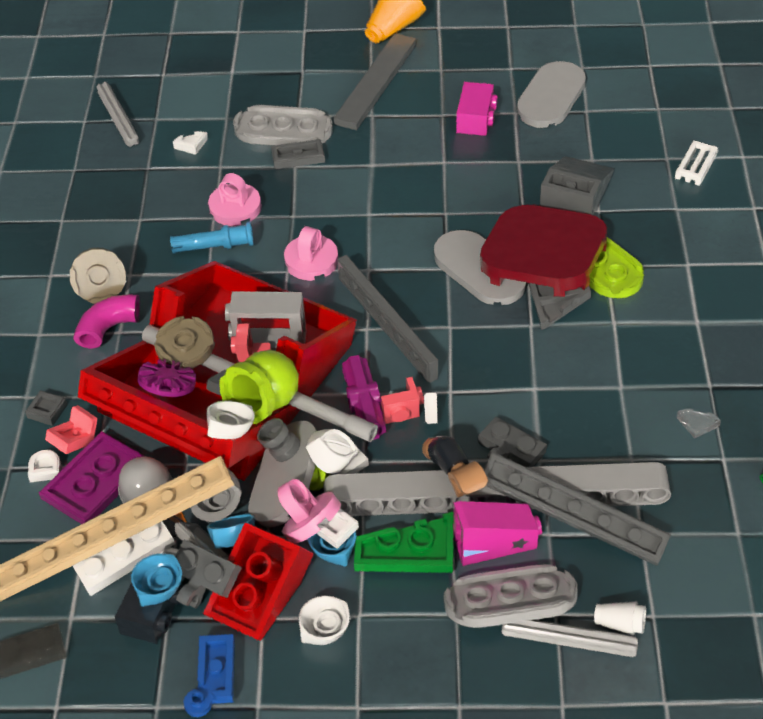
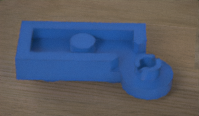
M233 634L199 636L198 689L188 692L183 701L185 711L190 716L201 717L206 715L210 711L212 704L233 703L235 639Z

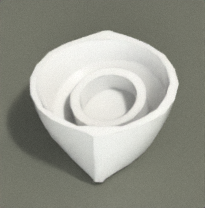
M220 401L211 404L207 408V435L211 438L219 439L242 437L250 429L255 418L252 406L235 401Z
M324 429L314 432L306 445V449L315 465L329 474L341 472L359 452L350 437L336 429Z
M319 596L305 603L299 614L302 643L327 645L339 639L349 625L350 618L347 602L332 596Z

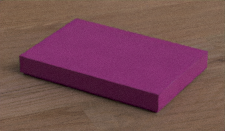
M101 431L39 492L40 498L75 521L83 524L98 517L119 495V474L122 467L131 459L144 457V455Z

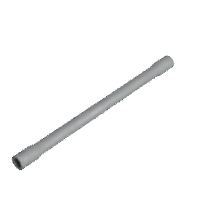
M152 325L146 326L142 333V340L154 345L159 328ZM211 354L201 365L220 373L223 370H227L234 363ZM298 391L288 403L341 427L346 432L368 442L373 441L378 431V425L356 415L347 414Z

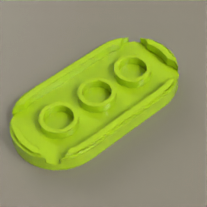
M607 237L606 251H601L590 274L589 287L600 295L609 298L632 296L643 285L644 270L642 264Z

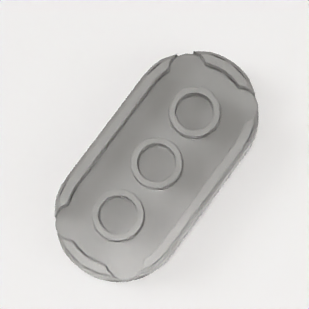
M564 61L543 65L518 100L517 113L521 116V120L527 125L536 128L549 127V124L553 123L555 125L560 124L566 118L585 87L586 77L584 71L579 66Z
M254 105L248 107V111L243 113L240 111L233 120L235 135L241 141L250 144L282 145L321 139V142L324 143L331 137L333 131L331 118L325 116V112L315 108Z
M455 230L442 235L434 245V258L437 266L480 301L494 305V302H501V305H507L516 302L524 295L526 282L504 279L501 285L497 286L491 284L490 278L481 272L480 252L486 239L479 234L467 230Z
M296 421L286 425L288 432H292L300 440L299 450L289 460L279 462L270 454L269 449H265L248 504L249 513L254 515L255 521L263 527H276L290 519L288 512L284 509L278 498L277 491L281 485L292 479H298L309 490L315 463L312 461L306 445L311 435L317 429L308 421Z
M547 564L471 574L460 577L453 582V586L450 589H446L444 592V608L451 620L462 626L473 628L549 618L564 614L575 605L577 601V582L571 573L564 570V573L557 571L556 566Z

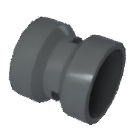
M281 419L269 420L258 431L257 440L265 448L269 449L270 454L279 462L289 460L299 450L300 440L292 432H288V427Z

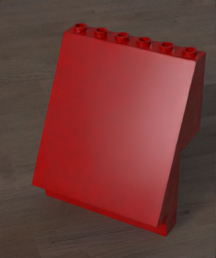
M213 261L155 286L149 325L160 329L166 322L176 317L184 316L185 319H192L191 316L198 317L207 322L213 332L215 346L212 354L236 364L238 363L237 354H232L231 340L228 338L230 321L225 320V305L231 302L232 291H289ZM303 297L307 331L305 344L283 336L278 339L276 351L293 361L299 374L298 392L311 397L352 345L357 319ZM241 318L242 324L249 323L250 328H290L289 319ZM141 341L82 369L77 396L97 406V412L204 463L221 456L227 469L231 470L242 481L246 480L263 458L266 448L257 440L260 428L266 422L275 418L281 419L288 425L300 411V409L287 404L283 408L274 410L270 416L258 424H252L242 437L236 439L211 438L207 435V408L211 404L223 400L220 395L206 388L208 379L218 374V372L202 365L191 369L196 374L195 388L191 393L184 396L166 397L144 390L138 383L139 369L146 362L158 364L159 358L156 354L155 346L145 341Z

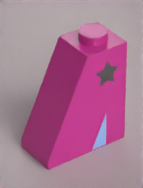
M454 502L453 540L462 566L537 549L538 535L542 534V526L537 515L533 516L529 504Z

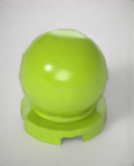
M272 349L255 352L244 362H238L227 369L225 375L219 380L220 394L223 401H235L252 406L255 413L253 424H258L270 416L274 410L283 408L291 401L298 391L299 374L293 361L284 354Z

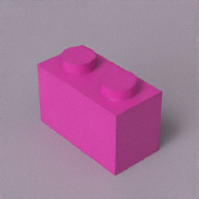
M464 82L457 110L456 133L487 135L488 126H493L494 111L492 110L497 108L498 95H493L494 84Z

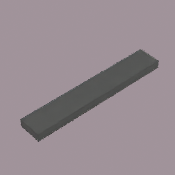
M394 33L334 116L335 125L353 130L359 128L415 48L416 38Z
M347 255L338 258V275L342 283L424 379L429 383L437 380L438 359Z
M494 452L491 453L484 468L488 479L486 487L523 504H529L531 508L655 566L659 564L671 534Z

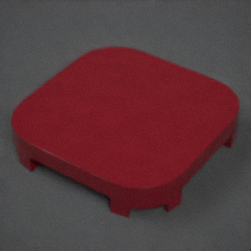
M537 205L514 206L506 210L499 217L483 244L480 252L481 272L490 278L491 284L500 286L504 279L554 287V296L565 297V291L574 290L579 287L585 290L590 285V274L601 251H606L607 226L597 216L587 213Z

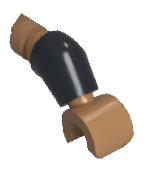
M444 435L425 440L422 447L424 456L431 459L448 475L458 498L486 486L488 479L484 470L478 462H468L460 444L456 440Z

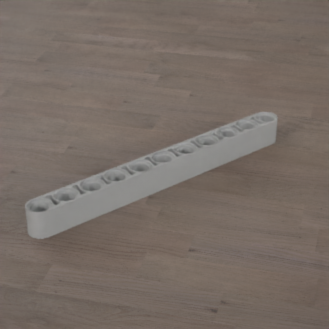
M658 462L526 467L608 506L657 505L668 501L671 497L666 467ZM443 470L335 474L328 476L324 481V493L332 491L341 503L340 508L350 516L454 512V502L459 501L523 504L486 486L458 498L448 475Z

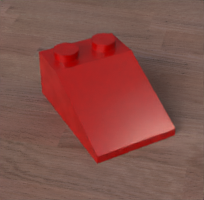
M245 522L228 558V561L242 567L228 598L215 592L212 593L203 614L261 641L301 584L314 553Z

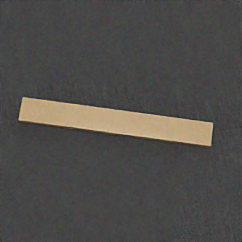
M219 456L0 564V601L234 486L223 458Z

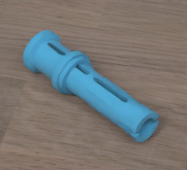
M251 222L234 227L224 225L221 227V230L170 236L173 254L224 246L227 249L242 244L254 246Z

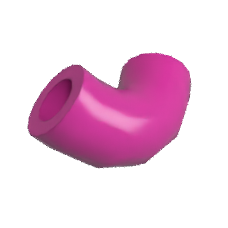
M139 295L111 296L95 303L82 315L75 329V343L84 348H97L102 344L103 337L110 327L119 323H137L140 316Z

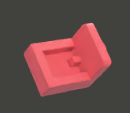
M249 323L237 324L236 336L231 337L232 354H237L238 362H244L255 352L271 350V344L268 342L253 343Z
M412 377L406 378V391L381 396V407L385 424L420 417L419 405L424 404L421 387H415Z
M79 405L72 407L70 421L47 429L45 440L65 454L86 447L94 439L97 418Z

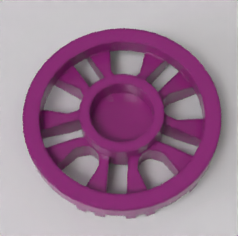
M158 359V364L146 362L143 364V367H140L138 383L144 390L166 397H179L187 395L194 390L196 374H194V370H191V367H180V362L175 363L172 360L171 365L166 364L165 359L163 361Z

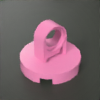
M228 173L222 179L219 188L215 189L210 195L208 206L210 214L214 216V220L217 223L239 226L241 221L248 218L252 221L259 215L261 198L259 192L254 187L245 184L242 177L234 173Z
M305 226L300 232L299 237L291 241L284 251L285 265L288 267V272L298 279L308 281L315 280L314 276L324 274V277L329 276L338 265L337 246L332 240L321 236L319 229Z
M298 479L288 481L281 485L277 491L280 503L291 516L284 525L282 533L289 542L292 541L294 544L300 543L320 530L317 525L323 521L325 516L330 521L341 507L340 501L332 491L314 497Z

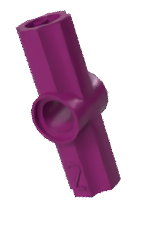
M359 355L350 356L342 363L344 379L347 384L346 392L351 413H354L356 416L378 425L377 434L373 439L376 440L386 433L378 385L376 381L373 382L367 358H362Z

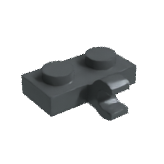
M495 417L478 436V443L491 450L487 455L488 459L491 453L494 452L524 467H534L546 453L547 444L498 417Z
M184 539L176 554V559L181 566L182 576L190 581L181 588L176 600L186 606L190 605L197 609L206 588L228 598L242 567Z

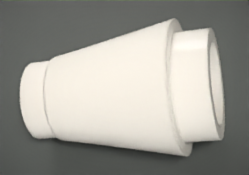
M637 601L596 605L595 624L633 636L635 632H644L646 606L638 605Z

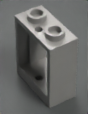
M232 291L231 302L225 305V320L230 321L228 326L229 340H231L232 336H236L237 324H242L241 318L289 319L290 328H250L253 343L268 342L271 344V349L276 351L278 339L287 336L305 344L307 331L302 292Z

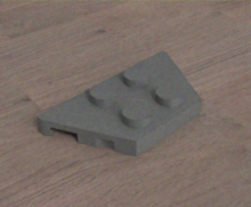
M528 283L541 330L546 329L591 298L589 286L585 290L579 287L574 290L565 291V297L554 296V287Z

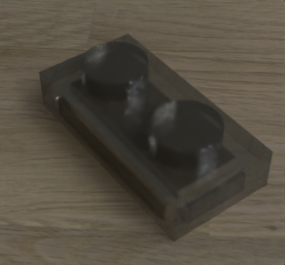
M56 623L0 641V679L67 658L59 624Z

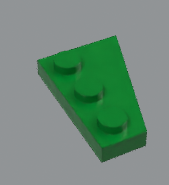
M453 512L442 514V518L429 522L426 519L414 521L413 526L401 529L391 527L357 536L355 541L354 571L453 573Z

